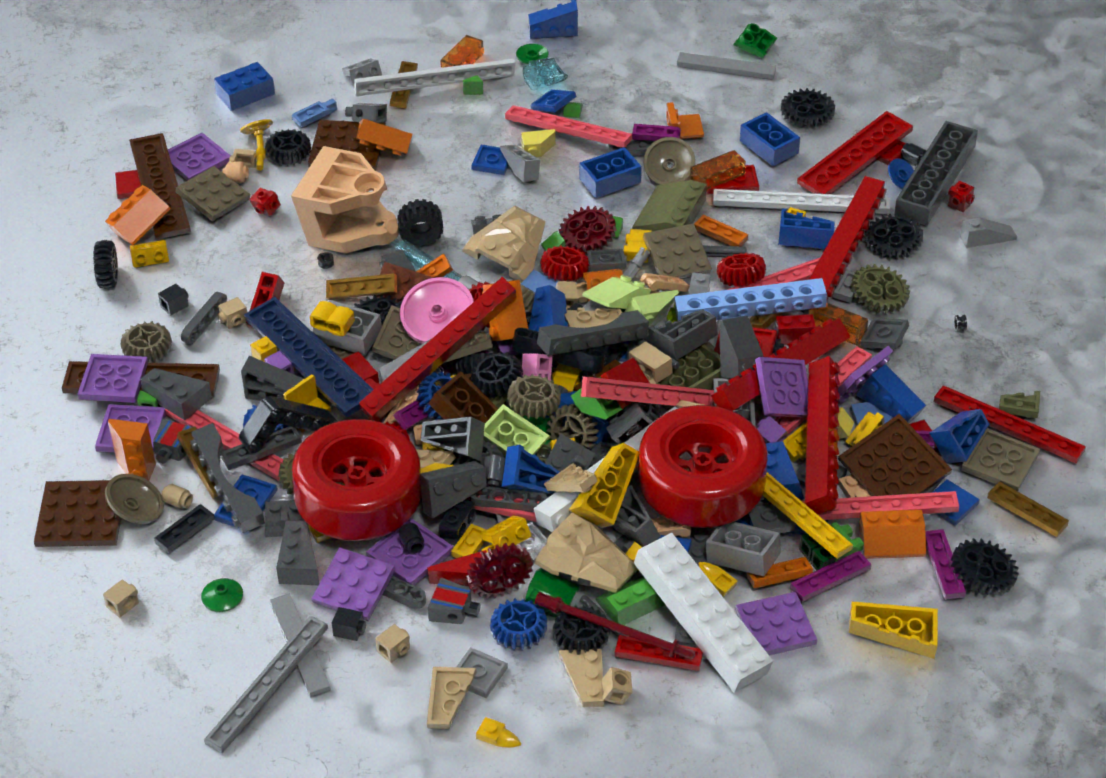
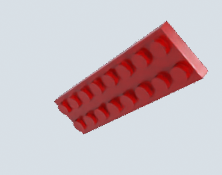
M888 111L884 112L797 178V184L814 194L833 193L911 133L913 125Z

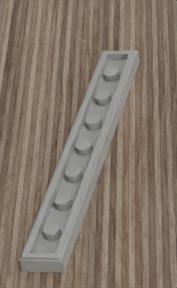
M310 615L204 739L205 744L223 753L328 629L327 623Z

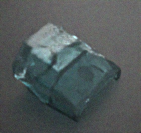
M554 58L532 60L529 62V65L523 67L524 80L531 90L551 86L568 78V75L562 71Z

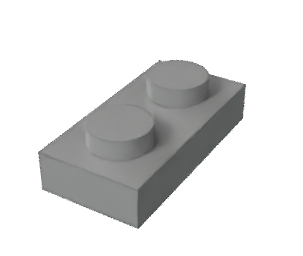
M845 271L838 287L834 291L833 298L851 303L855 293L851 292L852 287L850 285L855 272Z

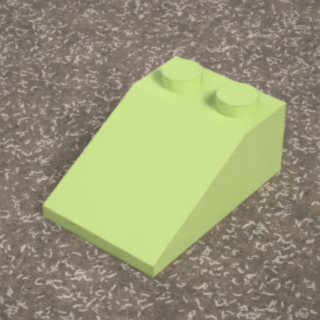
M621 275L620 278L612 277L583 292L582 296L607 307L627 309L633 297L649 295L651 289L645 287L643 282H633L631 277Z
M672 290L633 297L625 312L638 310L649 321L648 327L655 326L665 317L674 302V296H677L679 291Z
M503 404L485 423L483 440L489 441L492 445L495 444L506 458L507 447L519 444L524 447V450L534 455L550 436Z

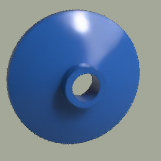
M894 159L889 163L888 173L892 182L898 188L903 189L914 169L905 160Z

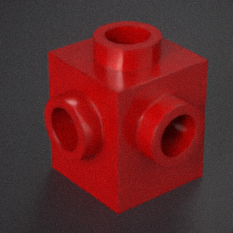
M958 181L948 191V206L964 212L975 199V195H973L975 187Z
M259 188L249 199L255 211L261 215L271 216L281 206L278 195L272 190L269 191L263 188Z

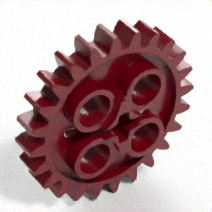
M587 206L586 210L580 207L579 212L573 210L574 214L568 213V219L563 218L564 223L560 224L559 234L565 240V246L574 247L576 250L580 249L581 252L585 251L586 255L587 251L597 248L602 250V245L607 247V241L612 242V237L616 236L615 231H617L613 215L609 214L608 210L604 211L603 207L597 210L596 206L593 209Z
M504 543L502 547H499L497 544L495 549L492 550L489 547L487 553L481 552L482 557L474 558L476 563L469 564L471 569L467 570L468 576L466 578L474 594L478 593L479 597L485 595L486 599L492 595L495 599L498 594L503 597L505 592L511 594L513 588L518 590L519 584H525L524 579L530 578L529 573L533 572L531 567L534 564L529 552H527L526 548H522L520 544L515 546L512 543L509 547L507 543Z

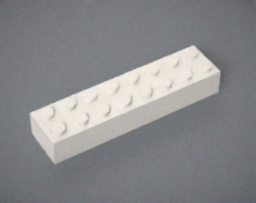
M673 533L638 550L634 561L635 566L734 693L768 674L773 663L771 657Z

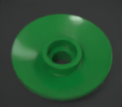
M526 44L519 47L516 51L517 59L522 63L530 65L544 62L549 55L547 48L540 44Z
M220 578L213 580L204 587L201 593L202 603L207 609L215 612L232 610L242 601L243 589L233 579Z

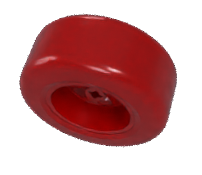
M693 405L672 410L654 421L642 437L639 447V485L647 503L658 514L677 524L695 528H713L733 523L750 513L762 498L766 485L768 460L766 443L759 430L749 420L731 410L710 405Z
M351 419L326 425L308 436L295 453L292 464L294 501L297 510L309 526L331 538L345 541H366L386 536L403 526L418 507L421 496V465L418 452L408 437L394 427L381 422Z

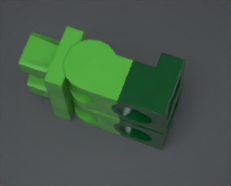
M837 522L831 524L836 531L853 544V549L838 559L809 534L801 535L799 550L809 562L811 561V565L816 571L857 551L863 550L864 542L860 537L851 540L850 537H852L853 531L849 524L842 526Z

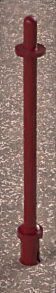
M539 592L536 596L535 605L550 609L552 613L557 614L562 611L670 651L669 656L672 658L675 653L689 659L695 657L693 650L679 646L678 639H675L673 643L567 605L561 597L555 598Z

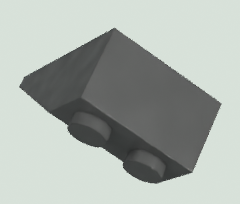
M748 316L719 320L721 377L733 378L737 375L742 377L741 372L748 368L753 370L752 365L756 364L755 359L763 357L762 350Z
M636 402L635 404L631 403L628 405L620 417L616 416L611 419L609 426L606 428L611 438L618 444H622L653 421Z

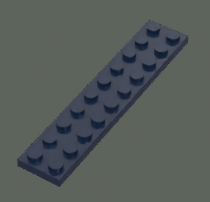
M276 297L244 314L245 320L263 337L267 336L277 346V351H280L305 378L311 374L315 376L317 390L346 418L361 409L359 402L374 389Z

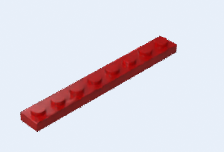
M944 385L934 396L935 403L958 413L981 409L990 427L1077 464L1085 452L1086 446Z

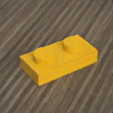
M470 524L452 549L451 556L460 558L477 553L485 542L482 540L480 533L487 529Z

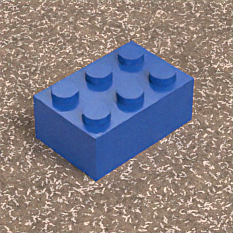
M258 62L214 78L216 95L231 111L275 94L272 76Z
M766 112L741 124L740 142L770 165L775 166L799 154L800 137Z
M625 147L579 163V179L595 198L641 183L642 166Z

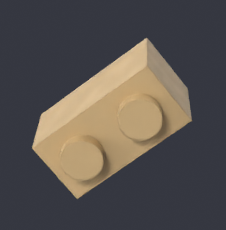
M644 342L629 351V359H635L647 379L651 380L653 378L658 383L673 373L672 358L649 343Z

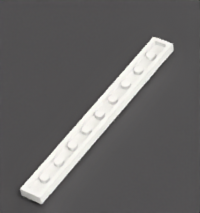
M507 59L354 79V93L356 96L463 83V80L476 75L481 80L515 76V60Z
M714 189L713 206L789 209L792 207L808 211L846 212L854 196ZM889 197L881 199L880 207L878 210H875V213L889 214Z

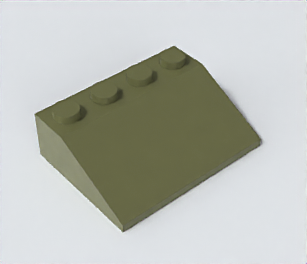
M686 180L657 185L632 229L652 230L653 232L693 224L706 201L707 184Z
M702 344L676 360L680 363L679 368L674 369L672 367L673 373L656 384L713 390L714 378H724L721 377L720 355ZM662 405L668 411L673 407H677L670 405Z

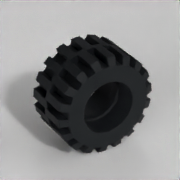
M415 199L414 202L409 201L408 205L404 204L402 209L399 210V215H397L399 235L402 240H405V243H411V246L414 247L415 245L422 247V245L429 246L430 243L434 244L436 239L439 240L441 238L444 227L442 213L437 204H433L432 201L427 202L426 199H422V201Z

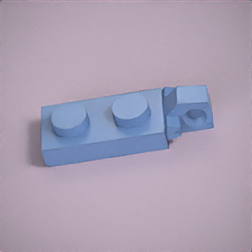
M333 98L323 103L318 101L293 113L292 120L302 128L336 111L337 102Z

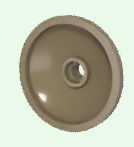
M676 137L661 138L652 143L647 149L643 160L644 169L647 176L658 185L686 181L694 171L695 155L690 145L684 140ZM669 164L673 165L672 168H668L667 166Z
M120 474L113 477L106 486L105 498L108 505L115 514L126 521L137 524L151 523L163 511L164 502L161 493L150 481L133 474Z

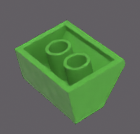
M582 388L571 395L574 404L579 410L588 415L608 419L623 410L616 400L581 397Z
M644 576L624 584L616 593L609 591L596 597L597 603L614 622L622 625L666 605Z

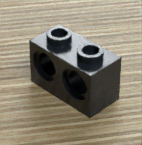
M465 499L448 509L439 524L440 538L455 546L470 524H473L476 519L475 502Z

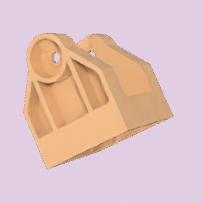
M323 146L292 193L291 198L308 246L346 254L374 245L389 244L398 237L399 228L396 216L392 212L387 211L379 201L382 193L387 190L384 176L376 172L361 153Z

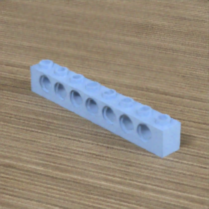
M819 278L674 296L677 321H679L681 316L703 309L716 316L717 321L739 316L749 317L826 307L827 292L823 279Z

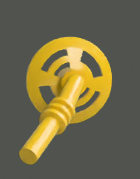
M271 119L254 121L240 128L241 133L254 134V137H256V168L259 171L263 170L264 159L266 158L263 131L273 124Z

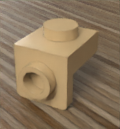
M235 149L233 155L230 156L229 162L242 161L249 168H256L255 150Z

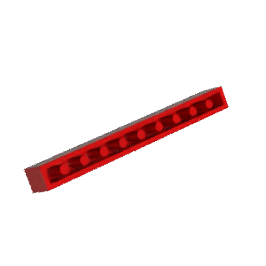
M867 176L863 178L809 280L823 279L827 292V301L833 297L835 286L838 287L841 275L845 274L847 264H850L852 260V253H856L858 242L862 241L864 231L868 230L870 220L874 219L875 210L879 209L881 199L885 198L887 189H884L885 181Z
M502 276L359 402L361 411L370 420L378 421L417 387L426 376L435 371L517 298L516 289Z
M830 318L821 323L822 328L819 325L811 329L810 332L812 334L809 332L799 337L800 341L796 339L787 344L789 348L784 346L776 351V356L773 353L767 357L804 360L805 365L849 339L850 335L840 318L834 321ZM756 364L752 365L753 370L748 368L741 372L742 377L737 375L728 380L729 385L725 382L716 387L717 392L712 394L711 397L717 407L733 411L761 394Z
M830 356L809 363L805 504L817 515L837 508V499L839 497L837 492V484L839 483L837 477V470L839 469L837 455H839L837 445L839 441L838 413L840 410L838 400L840 395L838 386H840L838 373H840V367Z

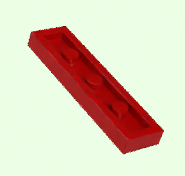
M619 635L615 657L700 671L703 652L700 648L682 646L693 650L695 657L689 659L675 653L672 658L669 656L670 651L630 636Z

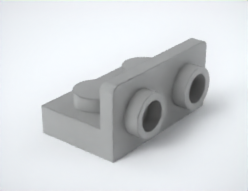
M372 58L342 68L343 75L350 76L352 85H354V79L382 75L379 61Z

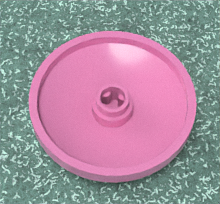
M445 277L427 279L415 285L406 294L400 308V319L406 333L413 340L423 344L438 334L471 305L474 300L470 291L462 283L454 279Z

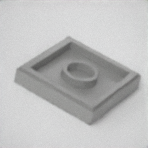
M470 647L456 667L476 668L477 673L468 691L487 698L507 670L508 663Z

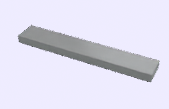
M680 52L677 60L678 67L764 79H773L776 71V65Z
M290 593L270 599V605L286 642L303 625ZM312 647L297 665L310 697L331 691L330 684Z

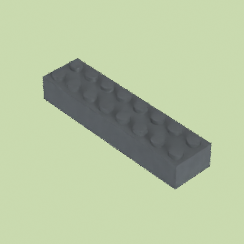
M949 121L944 122L897 197L894 216L896 214L899 217L905 215V219L912 217V221L917 220V223L928 226L974 150L978 130Z

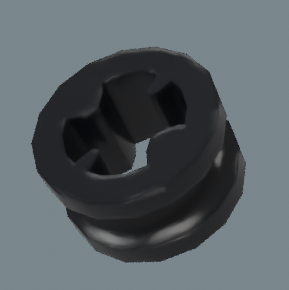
M329 252L319 254L317 257L319 267L323 269L331 268L334 265L333 254Z
M955 315L954 327L956 332L960 331V329L963 331L967 330L966 315L961 317Z

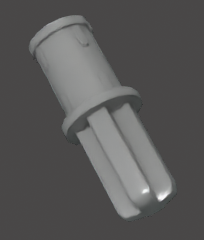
M641 247L634 259L630 260V265L623 275L633 279L639 269L643 268V263L651 253L648 250L644 251L645 248Z

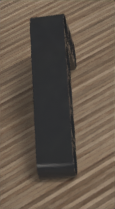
M527 328L515 329L512 349L515 352L547 355L537 344L538 331ZM612 344L552 355V362L599 373L603 370L608 359Z
M267 396L261 400L240 432L239 440L249 453L254 454L263 448L278 424L315 432L326 425L338 421L327 409Z

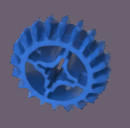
M436 372L426 376L417 390L419 395L416 400L421 402L418 407H423V413L427 412L429 418L434 417L435 420H444L428 403L434 394L452 379L450 378V373L446 375L443 372L438 374Z
M524 597L521 601H517L514 598L513 602L506 600L505 605L500 603L498 609H494L490 619V629L494 639H497L499 645L504 644L505 648L512 646L513 650L517 647L523 650L525 646L532 648L533 643L538 645L540 639H544L547 631V617L544 609H540L539 605H533L532 599L525 602Z

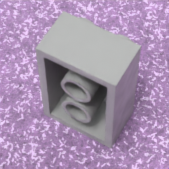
M329 300V302L336 306L348 307L354 311L355 322L345 336H337L329 331H321L313 327L314 334L325 344L355 353L359 351L362 355H366L381 330L380 314Z
M736 522L717 527L706 541L707 562L765 576L781 553L780 533Z

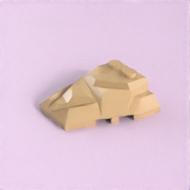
M513 206L474 234L462 249V252L477 260L481 255H484L509 269V277L520 280L522 283L534 270L545 221L517 206Z
M571 513L549 535L546 545L541 549L535 560L536 565L551 574L559 575V572L572 575L571 580L578 581L579 578L589 580L591 586L614 593L638 570L634 562L598 526L574 513Z

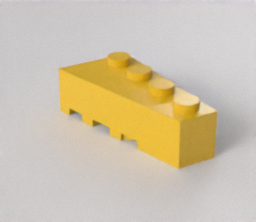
M625 443L611 447L594 472L597 482L591 486L592 488L589 491L578 495L569 511L601 528L614 525L637 463L639 451Z
M852 601L849 613V633L934 659L938 646V609Z

